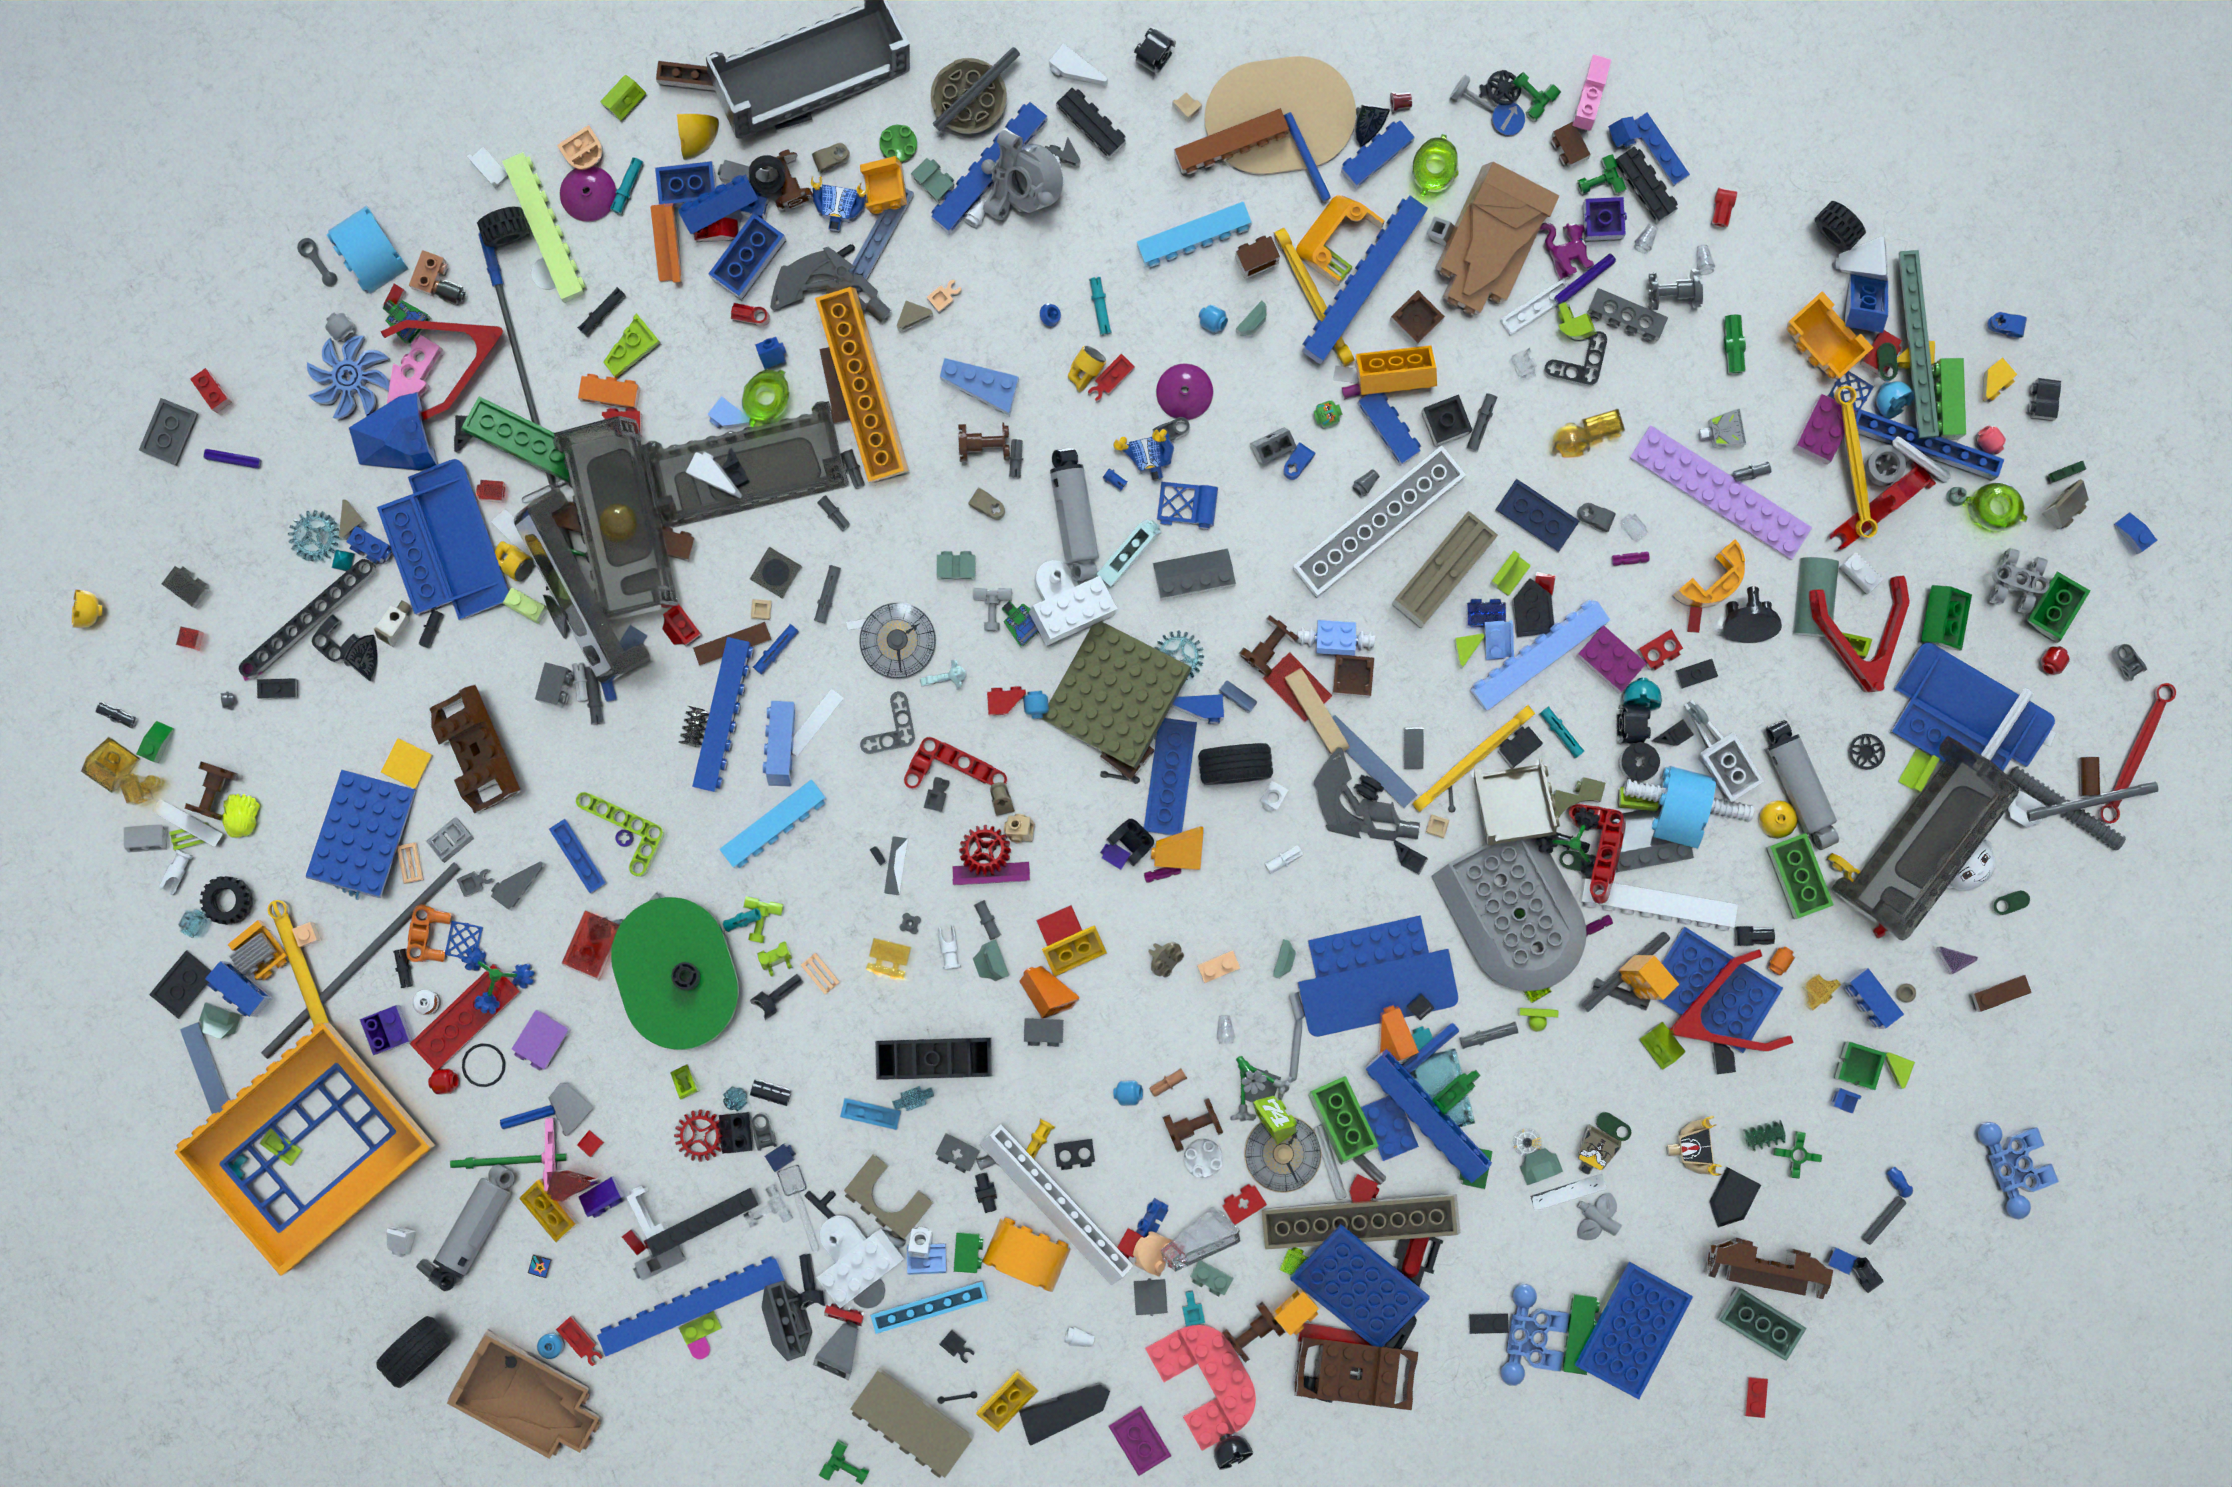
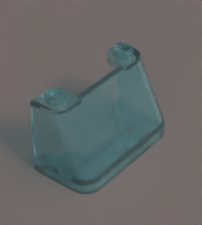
M1455 1048L1432 1054L1410 1073L1432 1098L1439 1094L1457 1076L1462 1075ZM1467 1095L1447 1113L1459 1127L1475 1124L1470 1100Z

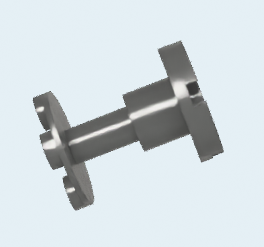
M1691 269L1690 279L1676 280V284L1658 285L1656 272L1649 273V285H1651L1652 290L1648 292V297L1652 310H1658L1659 297L1677 295V299L1691 298L1693 308L1702 307L1703 284L1698 280V278H1702L1700 269Z

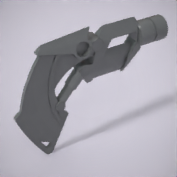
M824 247L823 251L806 255L789 266H781L770 308L775 310L803 299V291L827 289L826 294L849 286L858 285L871 297L867 303L859 297L862 310H867L879 322L891 311L877 297L878 290L861 274L854 276L853 273L849 272V269L855 266L830 247ZM815 274H828L842 280L840 283H837L835 279L806 283L809 277ZM776 295L779 300V304H775Z
M1338 747L1325 762L1314 780V785L1318 789L1321 810L1328 824L1326 825L1328 831L1361 838L1359 834L1361 831L1368 833L1370 838L1395 841L1397 837L1418 839L1420 822L1401 820L1393 802H1375L1364 798L1359 803L1347 785V782L1352 777L1343 749ZM1339 753L1341 757L1334 759L1335 756ZM1342 790L1356 815L1363 816L1364 819L1355 817L1344 808L1339 799ZM1373 821L1396 824V831L1376 829Z

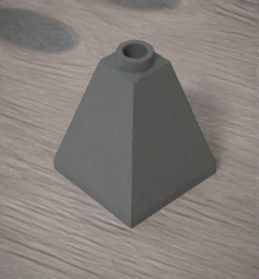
M849 1321L843 1323L816 1354L813 1365L849 1381L857 1340V1325Z

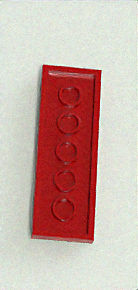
M495 964L489 967L491 969H498L500 972H502ZM485 971L409 1043L434 1071L439 1070L521 992L508 977H501L498 982H495L492 994L496 997V1001L500 1002V1007L496 1008L495 1014H490L489 1010L487 1013H482L481 1009L474 1007L476 1003L475 998L482 996L483 993H487L491 980L489 972Z

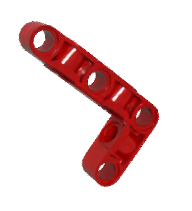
M933 737L923 739L904 776L905 785L909 789H917L921 786L925 776H927L931 763L934 760H938L990 786L995 784L993 779L996 775H1002L1004 777L1003 783L1006 785L1008 781L1004 772ZM933 741L935 743L934 750H925L926 742ZM962 758L969 759L970 764L967 768L959 766V761ZM912 775L918 777V783L914 786L908 784V778Z
M1575 804L1570 807L1569 816L1572 824L1576 827L1580 826H1578L1574 816L1576 813H1580V808L1585 807L1587 812L1589 809L1595 811L1594 815L1598 814L1600 816L1599 825L1593 828L1602 830L1593 868L1590 893L1595 903L1603 904L1609 898L1626 827L1625 819L1622 812L1618 810ZM1615 819L1620 820V822L1617 824L1612 823V821ZM1605 855H1612L1610 859H1604ZM1598 890H1604L1600 895L1595 894Z

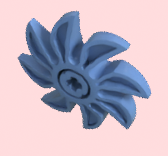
M354 336L344 343L342 347L343 361L338 359L332 339L329 338L322 348V358L326 364L333 367L331 372L322 370L307 362V371L314 381L321 385L333 382L326 389L308 395L313 401L319 404H331L343 392L341 401L333 416L334 419L344 418L352 413L356 407L353 397L355 393H358L361 398L366 416L372 413L375 408L376 398L375 394L364 386L365 383L369 382L389 391L390 382L382 372L376 369L365 372L366 368L388 360L389 358L384 353L377 350H367L355 362L357 352L365 336ZM347 374H351L350 380H347Z

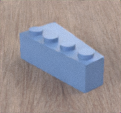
M944 358L940 373L942 381L1010 416L1019 376Z
M771 701V707H767V719H770L765 729V737H768V744H764V755H767V762H763V773H766L768 786L791 787L792 779L790 778L789 770H792L793 764L791 752H793L794 744L792 734H794L795 704L788 701Z

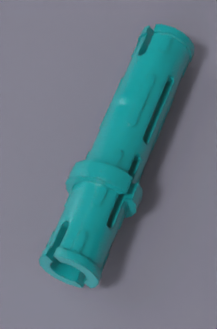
M632 157L622 183L615 192L616 196L610 207L611 211L619 214L622 213L623 207L631 196V189L644 163L642 160Z
M1093 277L1089 279L1092 290L1091 300H1094L1100 335L1110 334L1112 331L1105 303L1106 293H1103L1101 277Z
M1549 706L1539 713L1549 724V729L1557 734L1574 758H1577L1585 751L1562 724L1563 720L1558 719Z

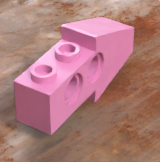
M1593 54L1574 118V127L1591 131L1606 84L1611 59Z
M422 335L413 340L411 351L409 354H405L401 360V367L393 364L387 404L399 396L418 392L420 397L428 389L429 385L424 382V379L443 350L440 346ZM424 353V359L417 362V354ZM409 369H414V375L411 378H407L406 372Z

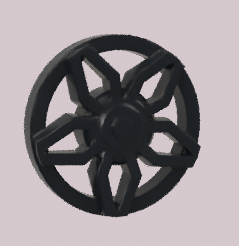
M1507 70L1493 73L1486 83L1489 97L1500 105L1513 104L1521 94V87L1511 86V84H1514L1513 81L1516 76ZM1490 85L1496 89L1494 94L1491 91ZM1503 96H1505V98L1508 99L1509 101H1503V100H1500V99H1501Z
M1862 734L1851 742L1849 757L1851 762L1860 769H1874L1884 760L1885 747L1877 736ZM1865 737H1866V740H1867V742H1868L1867 744H1864V738H1865ZM1862 738V739H1861V745H1862V746H1860V745H1854L1855 742H1856L1858 739ZM1870 738L1875 739L1878 743L1871 745ZM1874 746H1880V748L1875 751ZM1853 748H1859V752H1856ZM1882 751L1881 758L1879 760L1875 753ZM1853 753L1856 755L1859 754L1856 761L1853 757ZM1872 757H1874L1876 763H1874L1873 761H1871V758H1872ZM1860 758H1863L1864 761L1859 764ZM1867 760H1868V762H1869L1870 764H1872L1873 766L1866 767V766H1863V765H1864V764L1867 762Z

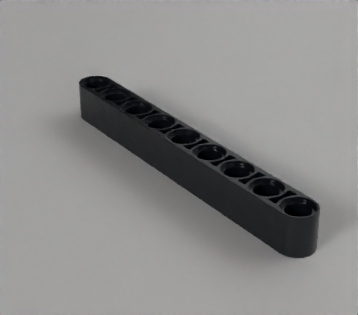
M361 559L245 658L239 665L240 674L249 679L257 677L258 674L264 671L375 574V565L368 559ZM364 564L370 565V570L367 573H362L361 571ZM352 576L355 577V583L352 586H348L347 579ZM335 589L341 590V595L338 598L332 597ZM323 601L326 602L325 610L319 611L318 604ZM311 614L312 620L305 624L303 622L304 616ZM291 627L297 628V633L294 636H289V629ZM281 639L283 643L281 648L275 649L274 642ZM262 652H267L268 658L265 661H260L259 659ZM251 664L253 671L250 674H246L245 667Z

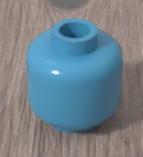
M1211 304L1206 308L1203 307L1199 312L1200 325L1213 333L1222 331L1228 322L1226 312Z
M1042 691L1027 692L1028 695L1023 698L1025 714L1031 715L1032 719L1043 718V714L1049 711L1047 695L1043 694Z
M1135 1080L1120 1081L1117 1088H1114V1099H1117L1121 1106L1137 1105L1143 1098L1142 1085H1139Z
M554 1333L542 1336L537 1343L539 1354L546 1359H553L559 1356L564 1348L562 1338Z

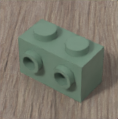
M1201 1259L1198 1260L1190 1275L1193 1278L1192 1282L1200 1287L1203 1284L1210 1288L1209 1292L1218 1297L1220 1294L1225 1296L1234 1279L1232 1276Z

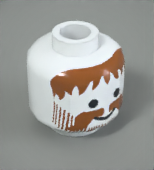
M430 990L417 992L412 1000L414 1009L422 1015L434 1013L439 1006L437 994Z

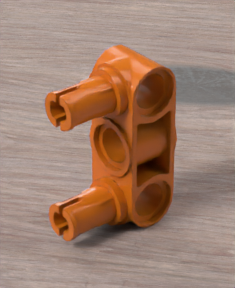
M418 905L414 908L407 939V957L410 961H444L445 951L430 949L425 945L428 939L429 923L450 924L451 913L434 911V908L427 907L426 905ZM424 910L427 916L424 919H419L416 916V912ZM412 948H419L421 954L414 957L410 954V950Z

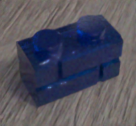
M1471 599V603L1466 604V627H1485V622H1506V602H1501V599H1490V602H1482V599Z

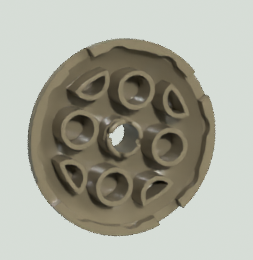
M962 58L943 67L935 77L931 87V104L937 118L979 80L992 65L975 58ZM999 75L946 127L959 133L972 134L984 131L994 125L1001 117L1007 100L1006 87L1002 77Z

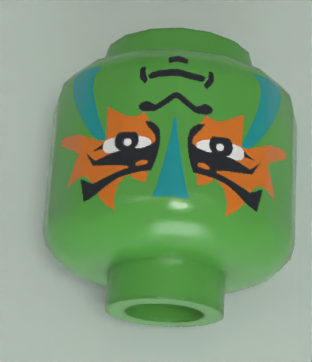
M1333 400L1317 404L1316 410L1313 411L1317 424H1321L1324 428L1338 424L1340 422L1339 416L1343 415L1340 405H1335Z

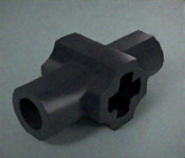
M987 1172L975 1175L977 1187L974 1188L978 1203H982L985 1213L997 1210L994 1200L997 1199L994 1183L989 1182Z

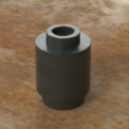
M445 280L438 283L435 294L443 300L458 304L459 301H463L466 292L463 291V286Z

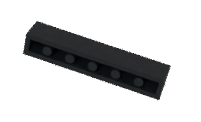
M751 1188L644 1240L645 1246L651 1258H654L757 1207L758 1203Z

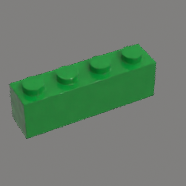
M1572 1293L1562 1364L1563 1372L1587 1375V1372L1575 1366V1363L1597 1324L1594 1318L1595 1313L1599 1312L1600 1302L1597 1301L1595 1296Z

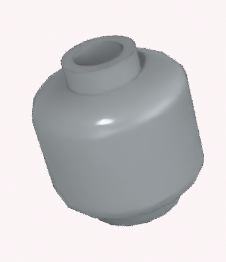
M334 312L327 317L326 320L328 322L325 329L334 340L345 341L354 333V324L346 314H336Z

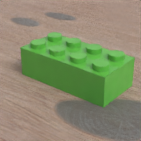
M1941 358L1932 367L1939 437L1948 440H1959L1966 435L1964 358Z
M1807 833L1767 847L1794 919H1799L1834 905Z
M1346 1076L1309 1093L1308 1096L1341 1165L1378 1148L1379 1145Z

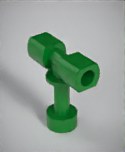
M1522 72L1515 78L1513 83L1518 88L1523 87L1533 97L1531 101L1534 104L1527 110L1526 114L1532 120H1537L1545 111L1544 107L1547 103L1553 102L1561 91L1554 84H1550L1545 91L1541 90L1538 92L1528 82L1529 77Z
M1613 154L1601 159L1605 170H1602L1603 175L1587 180L1585 177L1577 180L1582 194L1590 192V187L1606 182L1607 185L1611 184L1615 195L1626 191L1623 178H1619L1616 171L1617 163Z
M837 1440L831 1451L832 1456L828 1463L824 1464L819 1476L829 1481L835 1470L838 1472L839 1469H842L857 1477L856 1482L862 1485L869 1471L865 1468H862L860 1471L844 1462L845 1457H843V1454L848 1445Z

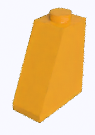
M1199 826L1157 840L1156 848H1152L1151 859H1155L1154 866L1200 870L1203 827Z

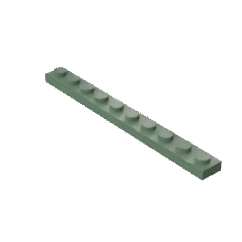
M1919 250L1900 251L1898 255L1918 439L1936 438L1939 436Z

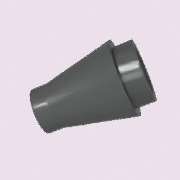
M1371 469L1368 473L1354 481L1352 489L1360 497L1368 495L1380 477L1379 474Z

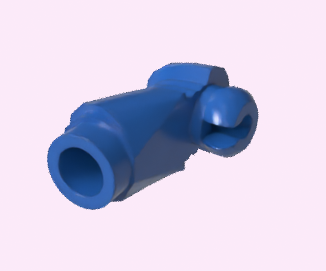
M1896 1167L1888 1171L1889 1180L1896 1190L1900 1191V1195L1904 1198L1910 1197L1913 1194V1187L1908 1185L1902 1171Z

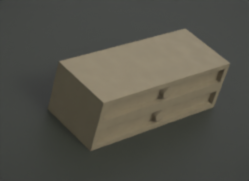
M1468 511L1399 593L1392 605L1422 628L1489 548L1498 534Z
M881 1368L878 1369L850 1408L853 1411L852 1415L859 1420L863 1418L869 1422L868 1427L875 1432L880 1430L884 1433L883 1437L890 1443L895 1441L900 1445L899 1449L905 1454H913L916 1457V1462L922 1466L928 1465L932 1468L931 1472L938 1478L941 1476L945 1478L974 1437Z

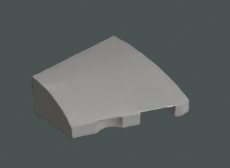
M565 1082L560 1083L548 1097L551 1106L555 1109V1116L559 1120L563 1129L562 1133L565 1136H568L593 1108Z

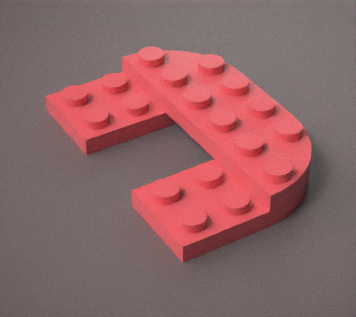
M1203 1324L1184 1326L1145 1348L1163 1382L1198 1364L1213 1390L1216 1398L1183 1416L1202 1451L1219 1442L1220 1437L1238 1432L1248 1423L1256 1403L1254 1385L1232 1344L1222 1332Z

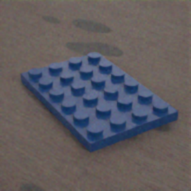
M341 769L305 877L381 898L416 790Z
M1683 927L1662 961L1663 966L1679 985L1664 1000L1657 1001L1682 1016L1726 964L1735 957L1687 927ZM1740 964L1702 1007L1700 1014L1701 1022L1705 1029L1712 1034L1751 1041L1783 990V987L1746 964ZM1731 1046L1742 1054L1746 1050V1048Z
M1341 1224L1290 1276L1292 1282L1368 1343L1376 1347H1383L1430 1299L1426 1292Z
M1629 1262L1575 1366L1640 1399L1693 1296Z

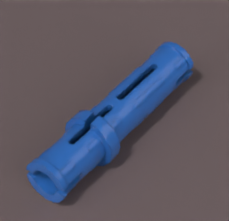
M789 624L767 651L764 650V655L753 668L762 675L768 666L776 661L775 658L799 631ZM786 635H788L784 642L777 648L779 643L785 638ZM775 650L772 656L765 663H763L766 660V658L772 653V651Z

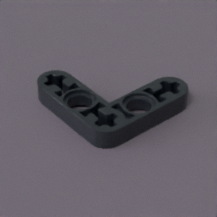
M1596 331L1597 334L1590 337L1584 366L1552 359L1544 366L1545 374L1550 378L1585 386L1595 385L1600 376L1607 345L1606 334ZM1597 336H1601V340H1603L1598 349H1602V352L1591 350V347L1595 348L1596 341L1593 338H1597ZM1597 354L1600 358L1599 362L1596 364L1591 363L1589 356ZM1552 364H1555L1557 369L1565 366L1563 376L1559 375L1561 371L1550 373L1551 370L1548 367H1551ZM1587 366L1591 368H1598V370H1593L1592 376L1595 377V379H1592L1591 382H1589L1588 378L1585 377V375H1588L1590 372V368H1586ZM1574 368L1577 372L1576 377H1568L1566 370Z

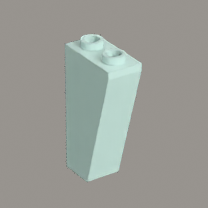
M1147 519L1141 522L1098 571L1097 575L1110 587L1113 586L1160 535V526L1153 520L1149 521Z

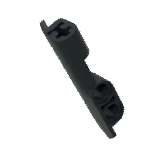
M1099 1384L1020 1409L1019 1413L1029 1445L1032 1446L1102 1412L1110 1391Z

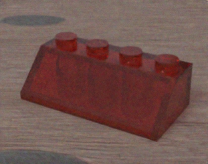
M566 1169L556 1170L552 1173L547 1194L551 1195V1199L556 1201L570 1200V1198L576 1197L599 1184L601 1179Z

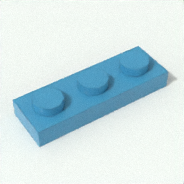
M844 1098L840 1117L897 1130L901 1111Z

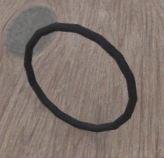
M480 1043L466 1051L462 1059V1071L465 1078L471 1084L477 1087H488L501 1079L505 1071V1060L497 1047L491 1044ZM480 1046L496 1050L502 1060V1071L499 1077L488 1084H478L472 1081L465 1071L467 1055L474 1048Z

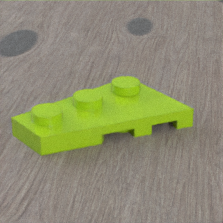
M636 313L629 327H626L622 337L613 346L603 363L614 377L617 378L661 342Z

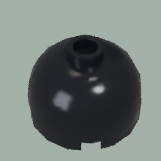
M1226 1434L1220 1437V1442L1214 1449V1459L1219 1470L1231 1468V1464L1236 1462L1240 1464L1253 1455V1450L1248 1441L1239 1435L1231 1436Z

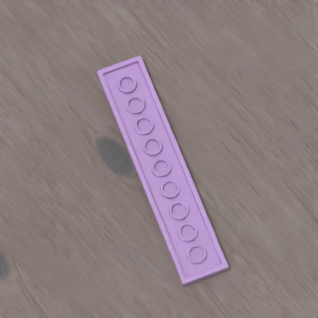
M1651 425L1630 456V459L1790 560L1793 559L1812 529L1810 525L1742 482H1735L1732 476Z

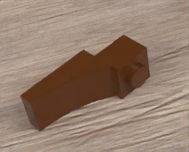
M2022 975L1977 991L1971 995L1977 1012H1982L2032 992L2026 975Z

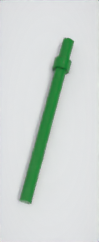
M555 1154V1162L567 1161V1154ZM542 1155L483 1159L468 1157L465 1160H450V1168L466 1167V1169H474V1167L498 1164L542 1163Z

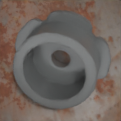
M229 691L221 693L222 708L230 709V705H234L233 694H229Z

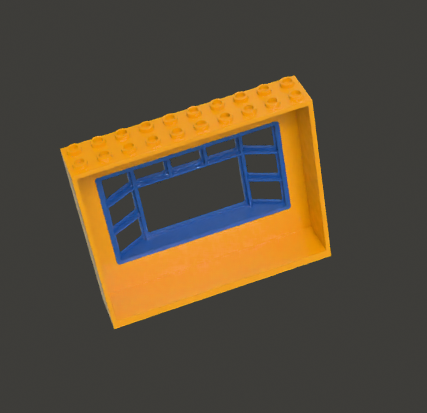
M322 1022L315 1025L310 1030L312 1034L300 1038L295 1043L297 1046L294 1049L286 1050L281 1055L282 1059L280 1061L271 1063L266 1068L267 1072L265 1074L257 1075L251 1081L252 1085L250 1087H244L237 1092L235 1100H228L221 1106L223 1110L220 1113H213L206 1119L208 1123L194 1129L191 1132L193 1136L180 1141L176 1145L178 1149L174 1151L280 1276L292 1270L435 1146L330 1023L323 1024ZM336 1070L351 1085V1089L339 1100H336L323 1085ZM318 1088L332 1106L313 1121L300 1106V1103ZM355 1092L370 1107V1111L358 1122H355L342 1107ZM292 1109H295L306 1121L308 1127L291 1140V1144H288L284 1138L288 1141L289 1139L276 1126V1123ZM337 1110L366 1143L369 1151L306 1205H303L271 1166L280 1159L278 1158L280 1155L283 1156L291 1149V1145H296ZM374 1114L389 1129V1132L377 1144H374L361 1129V1126ZM272 1128L283 1140L282 1142L285 1146L282 1151L278 1152L277 1156L274 1155L266 1161L253 1147V1143ZM247 1149L260 1163L261 1167L244 1181H241L228 1166V1163ZM266 1171L280 1189L263 1203H260L247 1188V1185ZM285 1193L299 1210L282 1225H279L266 1210V1207Z

